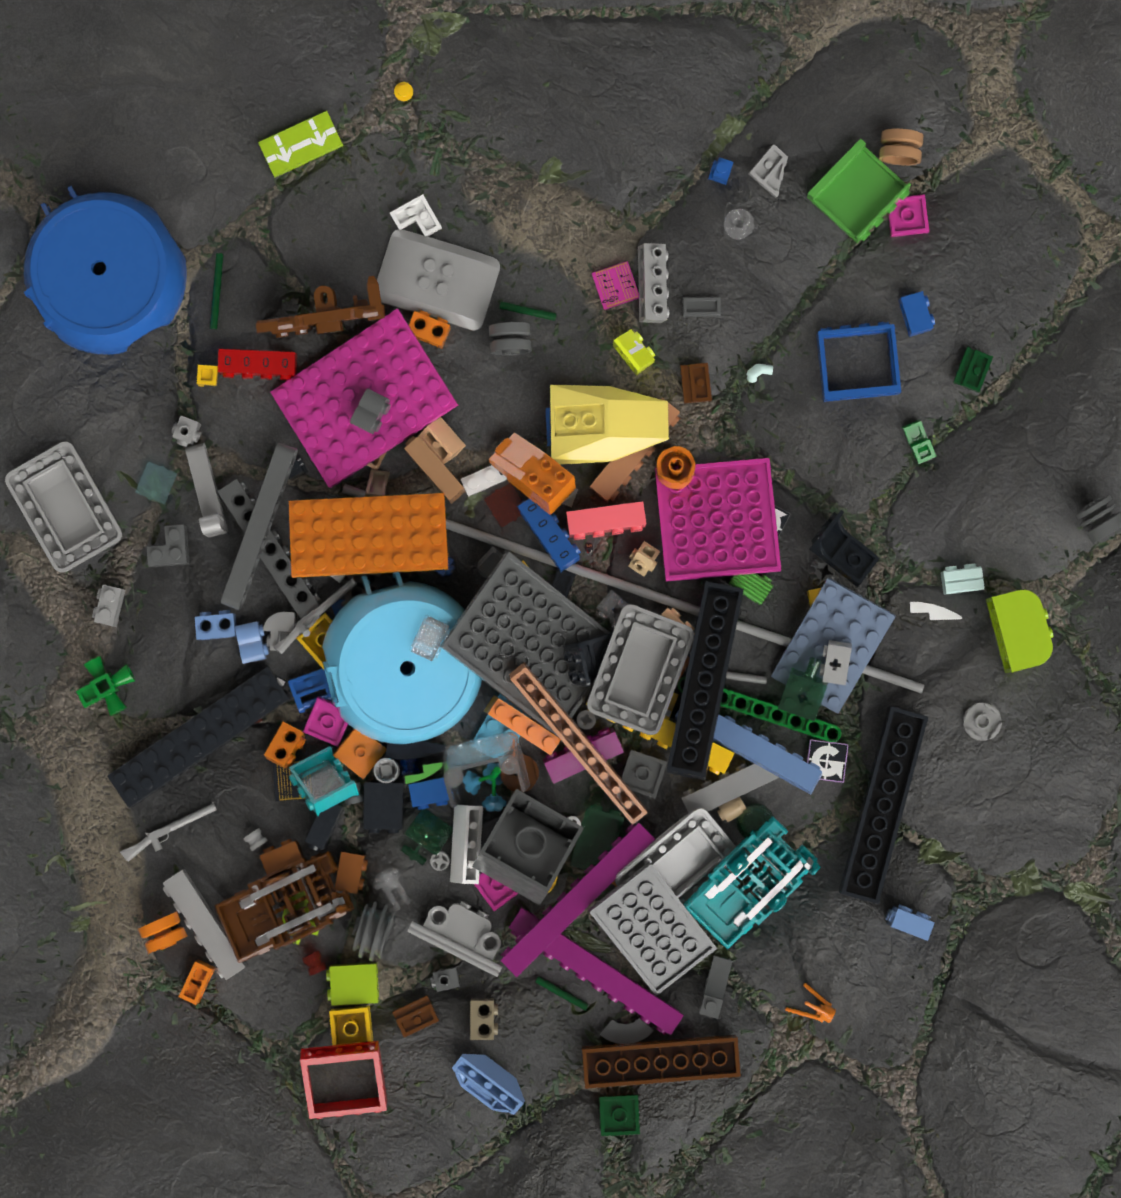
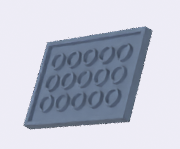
M828 577L771 677L838 714L896 615ZM829 640L852 644L846 685L822 682L823 676L820 675L821 664L826 663L823 651L824 645L828 646ZM834 659L833 665L837 666L838 659Z

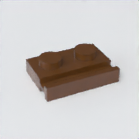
M708 363L680 365L684 404L711 402Z
M428 995L392 1011L404 1038L439 1021Z

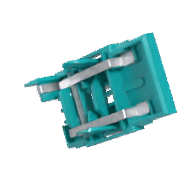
M774 816L769 819V822L766 821L759 828V831L756 833L752 831L749 838L746 837L714 868V872L708 874V881H705L683 904L688 912L727 949L743 934H746L753 927L754 923L760 925L772 912L779 911L785 905L787 897L803 882L801 877L804 874L806 875L809 872L811 875H814L821 868L817 858L803 844L795 851L781 838L784 834L788 833V830ZM755 859L760 863L764 860L766 863L762 870L756 874L753 873L752 870L755 867H759ZM726 865V867H727L732 873H730L729 871H727V870L724 868V866ZM769 866L772 868L770 872L774 876H772L768 871H766ZM749 875L751 879L748 884L743 885L739 889L737 886L740 882L736 878L738 877L740 880H743ZM751 888L761 901L757 900L750 892L745 894L743 891Z

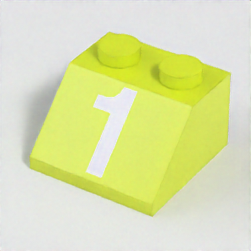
M631 329L617 337L613 341V347L637 376L654 363L655 354L649 346L646 348L643 345L641 335L637 331L634 333Z

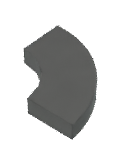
M640 1018L627 1024L618 1023L612 1019L599 1035L614 1043L627 1044L643 1040L654 1030Z

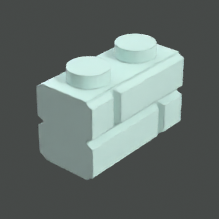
M976 563L966 564L964 569H957V566L945 567L946 571L941 572L944 595L984 589L982 567H976Z

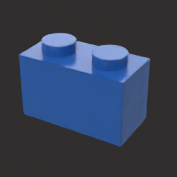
M923 291L901 297L898 300L909 337L931 331L934 328V316L932 313L929 314V300L927 295L924 296Z
M447 777L408 784L412 807H417L418 810L429 808L428 804L436 803V806L447 805V801L451 800Z

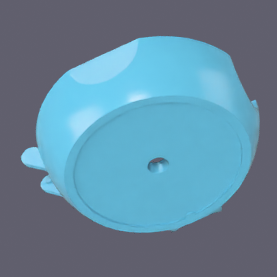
M399 572L392 573L397 585L371 591L370 581L364 575L361 578L366 593L355 596L344 605L331 622L323 641L322 647L326 661L322 663L332 702L335 707H338L340 716L346 723L361 734L380 742L409 744L441 735L457 724L468 712L478 695L482 683L480 677L440 647L465 609L454 598L433 586L412 581L403 583ZM405 661H411L414 666L413 671L409 674H403L400 671V666Z

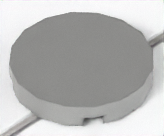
M988 703L971 705L963 716L965 732L971 738L980 741L994 738L1002 726L999 711Z

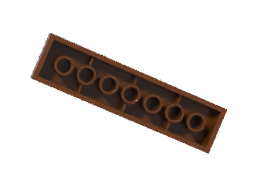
M736 1035L582 1046L585 1089L741 1077L738 1037Z

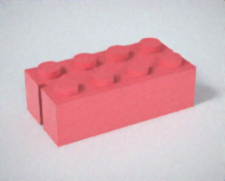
M643 501L566 512L570 538L574 537V540L585 539L586 535H593V538L603 537L604 533L611 532L612 535L623 534V530H631V533L640 532L646 527Z

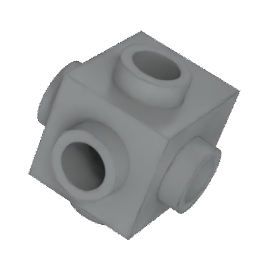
M180 416L178 423L175 422L171 432L173 433V438L177 440L176 443L185 447L188 444L193 446L194 442L197 443L201 435L199 431L201 424Z

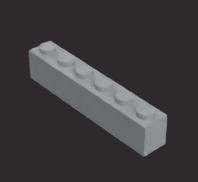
M744 763L736 767V772L732 774L725 772V774L719 775V780L713 783L711 780L700 784L702 788L696 791L692 788L683 792L684 796L681 799L688 813L696 808H704L708 812L779 777L754 763L748 766Z
M181 870L163 882L165 894L168 897H172L175 901L173 904L179 914L182 912L186 918L184 920L186 926L190 930L193 929L196 934L194 937L200 946L203 945L207 950L205 954L210 962L214 961L216 964L218 975L227 980L247 967L246 962L238 963L224 928L186 870Z

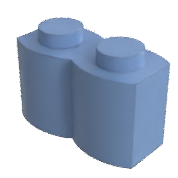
M259 621L235 626L243 664L267 659L266 655L269 654L267 643L264 644L262 636H265L263 624L260 625Z

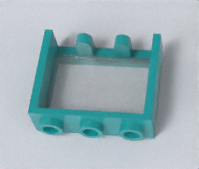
M330 746L289 767L291 783L293 786H298L299 795L301 798H306L307 807L310 811L314 810L317 816L328 808L352 796L359 795L355 781H351L348 772L343 771L339 759L334 758Z

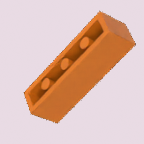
M495 695L484 709L485 713L549 755L553 753L561 741L559 737Z

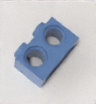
M230 610L219 611V615H211V612L200 613V616L195 617L196 639L209 640L237 637L235 631L236 614L230 613ZM224 619H228L230 627L224 630L221 627V622ZM206 620L211 623V628L208 631L202 629V623Z

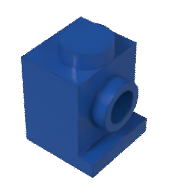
M720 157L718 161L714 160L708 179L726 185L733 162Z

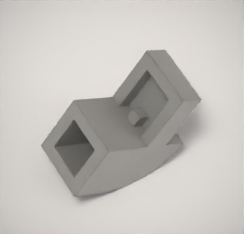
M279 612L271 615L266 620L263 631L271 632V635L267 636V647H270L271 651H276L273 647L280 642L281 632H291L296 627L297 613Z

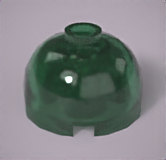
M756 803L746 805V810L737 817L736 826L744 838H749L752 831L755 833L759 831V828L766 821L769 822V819L773 816L772 812L764 805Z

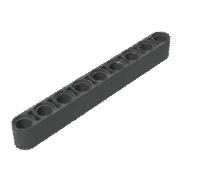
M280 442L275 448L224 590L221 604L241 610L297 457V448Z

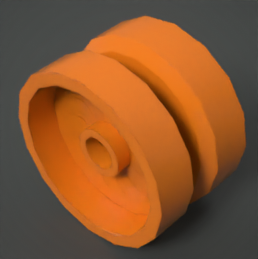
M177 912L138 928L141 938H147L152 935L155 937L145 943L148 954L159 949H166L187 937L184 927L171 929L172 926L181 921Z

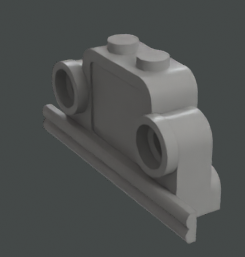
M461 901L460 904H452L449 910L443 906L433 907L429 911L423 926L412 921L407 932L498 977L503 966L492 960L501 947V939L495 932H490L492 922L488 918L489 914L481 910L475 912L471 910V905Z

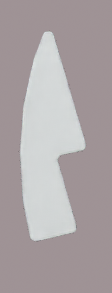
M910 602L911 613H929L930 620L962 619L955 612L934 604Z

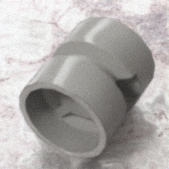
M383 758L374 766V775L382 783H390L399 777L400 766L395 759Z

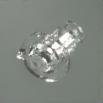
M734 209L724 219L725 233L733 239L741 240L750 235L754 229V219L744 209ZM737 220H741L743 222L742 228H738L735 226Z
M391 867L380 872L375 877L376 881L373 883V886L376 890L382 888L388 901L394 906V911H398L401 907L391 890L396 888L406 905L410 904L411 900L407 898L406 892L399 881L402 872L400 869Z

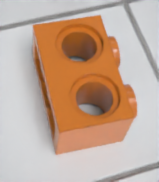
M420 310L419 313L414 311L409 323V327L418 340L443 349L451 329L447 320L439 317L437 320L433 319L429 313ZM417 321H424L426 323L425 327L417 329L415 327ZM437 327L442 328L443 334L441 336H434L433 330Z
M283 722L264 756L273 763L287 769L288 765L291 766L296 759L295 753L298 748L301 749L306 741L304 739L305 734ZM295 734L296 739L293 742L286 741L288 735ZM279 751H286V756L283 759L277 758Z
M199 959L196 960L179 997L197 1005L216 967Z

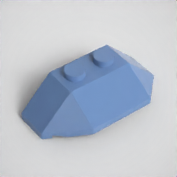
M462 1054L452 1067L460 1086L491 1110L509 1112L514 1115L525 1102L517 1079L486 1055Z

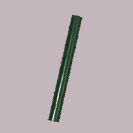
M216 253L210 319V329L217 330L224 256L222 253Z

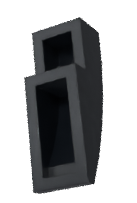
M426 741L409 743L407 746L388 743L385 758H422L447 749V746Z

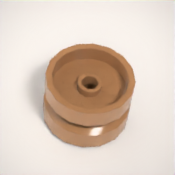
M887 129L882 131L881 143L884 147L880 149L879 160L893 165L909 166L920 164L922 152L918 148L923 145L924 135L909 129Z

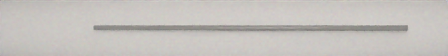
M345 484L342 493L353 497H365L366 491ZM446 519V529L557 567L546 553ZM573 564L565 569L583 577L699 616L700 607L578 564ZM738 620L736 630L788 647L792 638ZM869 665L863 671V674L918 693H922L924 684Z

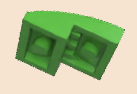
M444 762L423 765L424 773L405 776L406 784L431 776L444 766Z

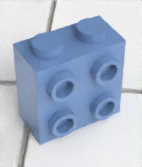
M900 904L898 907L893 906L892 909H888L885 917L887 925L928 941L935 923L930 920V916L919 911L913 914L912 909Z

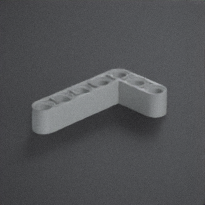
M201 443L186 447L185 451L203 516L199 518L202 533L209 538L228 533L206 445Z

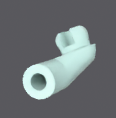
M755 364L747 371V380L753 383L757 381V377L761 374L772 375L773 365Z

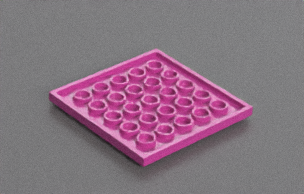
M770 458L695 464L694 477L683 489H671L664 486L658 480L655 468L666 581L781 571ZM679 466L673 467V470H677Z

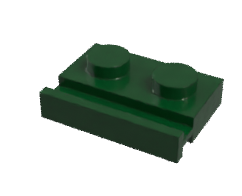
M967 347L953 383L979 393L993 356Z

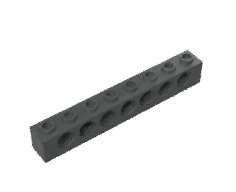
M236 479L217 492L245 533L249 523L246 520V515L249 512H253L256 499L249 497L247 494L249 489L244 481L240 483ZM239 496H244L245 503L242 506L236 505V499ZM270 529L260 558L300 619H302L312 610L319 607L322 600L317 593L313 594L310 590L312 585L307 577H297L296 585L289 586L288 578L291 576V559L289 555L291 553L286 545L281 546L279 543L280 536L277 531ZM270 544L276 545V551L273 554H268L267 547ZM280 560L287 562L284 570H279L277 567V563ZM304 591L308 594V598L305 602H300L298 595Z

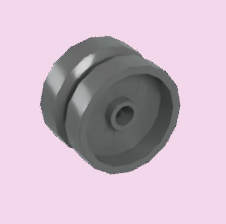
M505 322L490 325L489 337L496 339L490 343V354L510 356L532 352L531 341L526 339V337L531 335L530 324L525 322Z

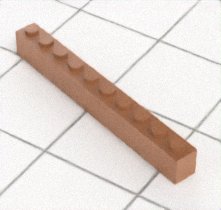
M523 662L509 674L510 680L633 825L648 812L642 802L529 667Z

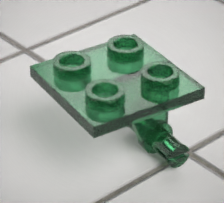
M422 809L405 832L406 836L419 845L414 851L405 844L401 851L409 856L411 861L415 860L423 866L427 859L418 854L421 846L437 856L453 833V828L428 810Z

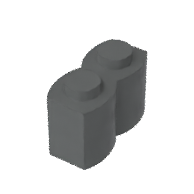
M367 388L350 423L371 434L378 432L382 425L380 421L382 416L386 415L390 410V400Z

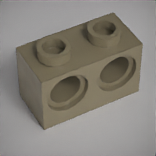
M471 999L470 1040H494V1035H498V1023H494V1015H498V1004H494V999ZM485 1004L490 1008V1012L482 1014L479 1011V1007ZM486 1024L489 1026L490 1031L483 1034L479 1031V1026Z

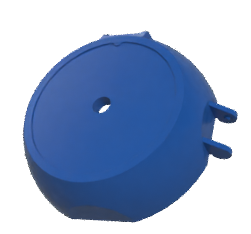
M70 186L68 191L73 199L63 203L52 212L46 203L41 204L46 217L37 226L26 250L24 284L27 290L24 294L33 301L45 320L44 326L50 331H54L65 344L93 354L110 355L124 353L132 343L145 334L161 326L169 325L177 314L186 289V259L162 219L152 207L133 197L118 193L98 192L78 196L74 188ZM98 262L106 264V271L102 275H96L93 271L94 265Z

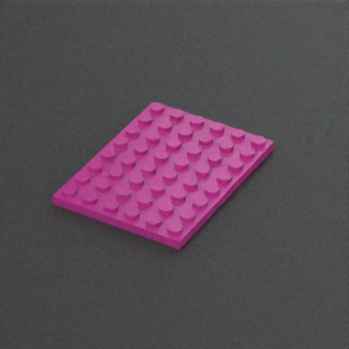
M398 308L385 316L384 319L374 323L292 377L291 380L286 381L271 391L272 396L329 488L334 487L458 406V403ZM367 388L390 400L389 404H391L388 413L384 414L380 420L382 422L378 432H374V434L350 423Z

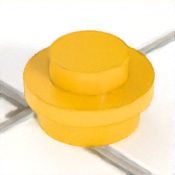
M407 82L398 83L394 89L395 97L400 101H408L413 96L412 86Z

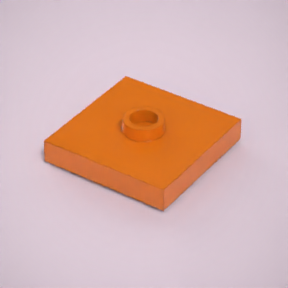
M353 729L333 756L364 779L386 752L387 748L378 741Z

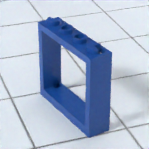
M879 322L878 326H870V323L860 324L857 328L845 325L840 326V329L837 330L827 327L817 332L823 402L891 396L901 393L894 324ZM887 333L892 385L829 391L824 339Z

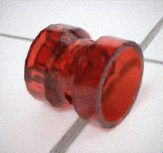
M320 951L302 958L303 963L310 967L308 968L309 976L327 969L325 962H321L322 955Z

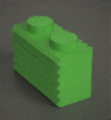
M757 574L734 575L728 583L729 586L743 588V595L758 605L763 603L774 586L771 584L772 580L763 574L761 577Z

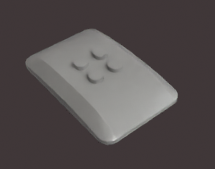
M395 230L390 237L377 278L381 303L413 313L414 311L419 313L422 310L429 313L433 319L437 320L439 317L447 320L449 324L469 330H478L482 327L500 271V263L494 257L406 230Z
M61 442L6 475L5 482L56 571L67 572L121 540V528L71 443Z
M635 605L623 607L587 701L589 712L647 735L658 733L694 639L692 628Z
M696 808L661 834L641 854L616 875L615 883L619 886L650 862L681 903L684 904L705 881H708V874H712L714 868L736 846L704 808ZM725 865L724 868L727 871L731 872Z

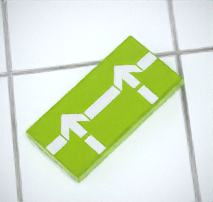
M327 111L258 142L274 178L343 147Z

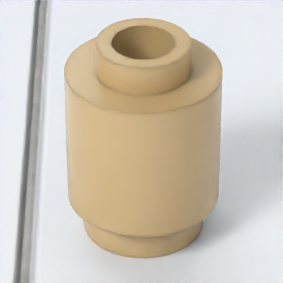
M739 796L719 806L720 810L717 812L722 821L727 820V822H730L744 814L743 812L747 808Z

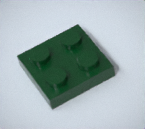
M638 1094L599 1096L601 1136L640 1134Z

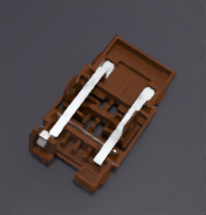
M330 851L323 854L319 853L308 861L306 858H302L248 884L249 889L239 891L233 897L214 905L238 963L245 962L257 955H262L270 951L271 948L278 950L282 946L285 947L325 928L328 924H333V919H338L355 909L349 892L337 893L330 874L339 869ZM305 891L306 896L292 901L291 897ZM271 892H273L277 902L285 901L286 905L273 910L272 906L276 905ZM308 899L309 903L307 906L296 910L294 905ZM288 908L290 913L284 916L286 921L284 924L282 918H277L275 914Z

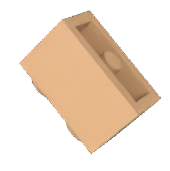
M441 417L429 424L419 435L443 464L457 456L466 446Z

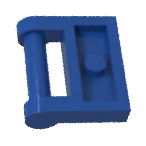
M323 668L288 681L300 714L306 712V709L314 707L317 700L316 697L302 702L301 697L326 689L327 694L319 697L332 702Z

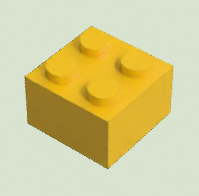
M370 1005L336 1008L329 1011L332 1045L373 1041Z

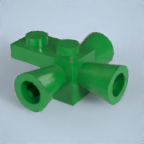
M101 656L85 663V668L93 676L94 680L76 691L83 707L87 708L105 698L110 716L126 709V705L116 692L120 691L118 686L136 681L129 666L126 664L112 676L111 673H105Z

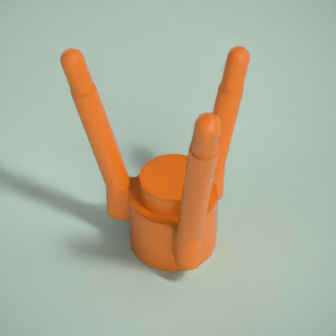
M804 983L803 986L823 1003L816 1006L805 1001V1005L816 1010L817 1015L788 1007L785 1010L816 1019L821 1023L823 1021L830 1023L836 1009L831 1007L832 1003L826 1001L807 983Z

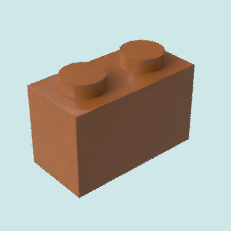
M292 839L281 842L282 847L275 849L274 846L263 850L264 854L260 855V859L267 875L304 858L297 840L293 842Z
M347 851L341 852L335 883L337 891H348L349 893L358 894L359 890H363L365 879L362 878V872L366 871L368 860L365 859L366 855Z

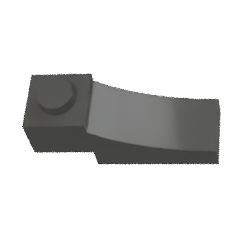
M713 955L699 1014L718 1019L732 960Z

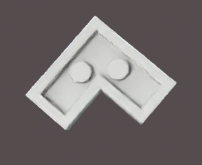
M423 194L390 212L399 231L414 222H417L425 237L442 229Z

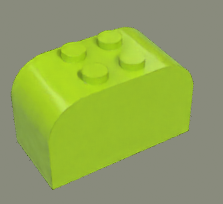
M1018 590L986 599L1005 673L1016 672L1045 663L1052 654L1053 644L1051 638H1053V631L1047 625L1048 613L1046 608H1043L1039 597L1031 591Z

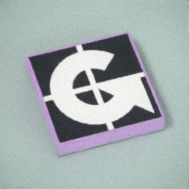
M817 740L809 741L807 763L810 764L812 762L820 767L822 776L819 780L844 783L848 744Z

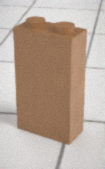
M413 436L405 443L406 447L404 449L440 492L444 493V496L451 504L466 492L459 481L419 436L417 438Z

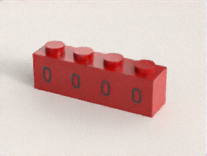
M219 349L218 373L223 375V378H234V375H242L244 379H253V376H261V379L272 380V377H280V380H291V377L296 375L297 354L295 352Z

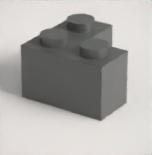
M185 525L164 526L166 545L147 547L149 567L190 564L188 532Z

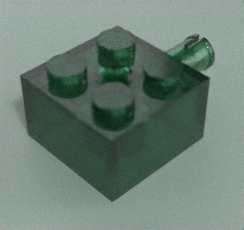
M814 657L809 658L805 672L791 668L778 706L780 710L812 721L816 719L828 685L827 682H822L823 678L816 676L822 661L817 659L813 666ZM802 692H805L806 696L801 697L800 694H802Z

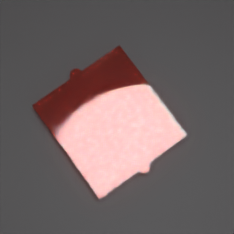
M511 483L499 490L496 489L495 493L484 499L501 528L512 521H517V518L521 516L517 506L523 502Z

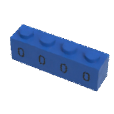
M531 499L517 506L519 513L560 572L580 560L578 555L581 553L575 543L571 545L568 540L570 538L569 534L564 528L560 529L557 524L559 520L554 513L549 515Z

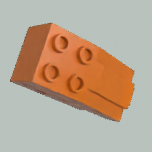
M515 432L510 438L504 439L496 447L495 453L489 458V462L494 468L506 476L513 486L549 515L576 489L575 477L569 471Z

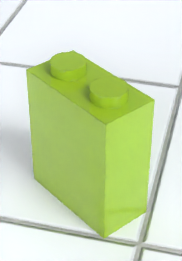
M377 962L331 965L329 967L330 970H326L327 981H330L331 988L327 990L328 1001H331V1006L379 1002Z

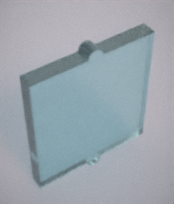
M148 462L135 493L147 497L150 501L155 500L165 504L177 473L165 469L164 466L160 467Z

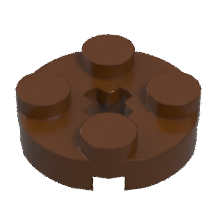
M514 754L503 762L500 777L503 784L509 790L515 791L517 789L521 792H526L536 784L539 777V768L531 757L524 754ZM517 768L525 771V774H522V778L514 775Z

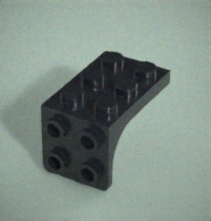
M840 510L838 514L834 512L821 527L820 531L811 540L813 545L809 550L858 587L880 557L844 529L840 521L844 511Z
M613 632L564 646V659L568 663L570 670L568 671V676L573 684L585 687L590 686V680L595 679Z

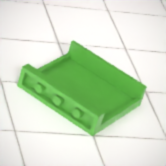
M862 139L808 192L807 196L815 206L856 243L860 240L865 241L871 234L870 230L874 226L877 228L884 219L882 217L887 212L891 214L895 210L898 200L901 199L903 201L910 194L909 189L911 186L910 183L906 184L869 151Z

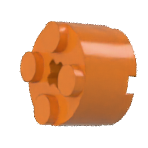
M673 446L661 452L657 460L656 474L658 480L664 486L671 489H683L692 481L695 472V460L689 450L684 447ZM675 465L679 466L677 470H673V467H675Z

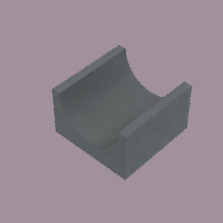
M516 789L472 867L540 905L552 887L584 827Z

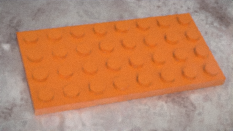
M444 493L289 501L292 578L448 570Z

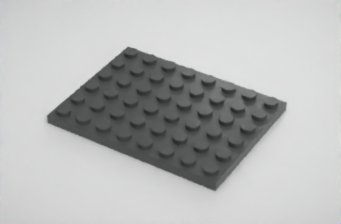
M506 551L440 647L541 726L557 736L510 680L509 674L524 662L570 718H572L591 691L595 679L590 680V686L587 687L573 684L568 676L569 666L564 659V646L610 632L513 554Z

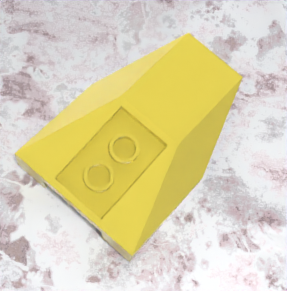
M550 385L551 458L560 465L612 462L669 440L668 401L611 386Z

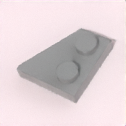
M773 144L748 173L775 198L779 195V188L788 156Z

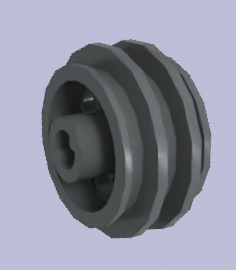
M377 901L374 902L372 907L366 904L362 917H357L352 933V935L356 936L353 951L359 950V958L363 957L364 952L370 953L369 961H373L375 955L379 956L378 958L380 959L382 958L395 913L394 911L388 912L389 905L387 904L383 910L377 909Z

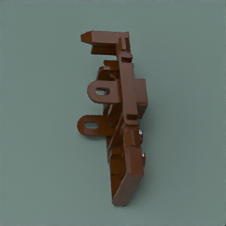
M374 276L368 277L367 289L370 305H368L367 299L358 300V296L355 295L353 296L354 306L340 309V306L337 305L336 294L332 288L319 286L314 292L316 313L257 321V333L272 332V334H276V338L289 336L288 332H295V335L308 334L307 330L311 329L310 326L316 324L317 334L343 331L342 320L367 318L368 321L384 319L386 313L385 307L381 303L379 283ZM324 293H327L328 302L326 304L324 303L323 299Z

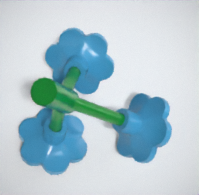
M488 763L487 768L483 770L484 777H478L471 771H467L466 776L463 777L465 789L467 792H471L472 795L478 793L482 781L486 780L488 784H492V793L482 802V806L489 812L494 810L501 811L506 806V801L496 793V785L502 784L500 777L501 763Z

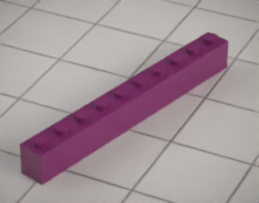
M640 823L636 825L631 824L625 830L627 834L622 839L618 837L611 844L613 848L609 852L605 850L598 857L599 862L595 866L591 864L584 871L586 875L581 880L577 878L570 885L572 889L567 894L563 892L556 899L558 903L554 907L550 905L542 913L544 917L540 921L536 919L529 926L531 930L526 935L522 933L516 938L515 942L517 944L512 949L507 947L501 953L503 958L500 961L516 977L616 879V875L655 840Z
M521 907L509 926L512 929L510 933L516 937L522 933L526 935L531 930L529 926L536 919L538 921L541 919ZM562 933L542 953L551 960L555 958L560 961L559 965L565 970L572 969L575 971V976L582 981L586 979L592 983L591 987L601 992L604 990L607 992V997L615 1003L619 1000L625 1004L623 1008L633 1014L635 1011L640 1014L639 1018L645 1023L650 1024L652 1022L657 1026L655 1029L664 1035L666 1033L671 1035L684 1016L682 1012Z

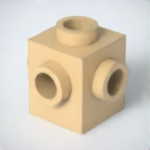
M644 541L639 550L635 548L629 558L632 561L628 567L645 576L648 570L652 572L658 562L655 559L660 551Z

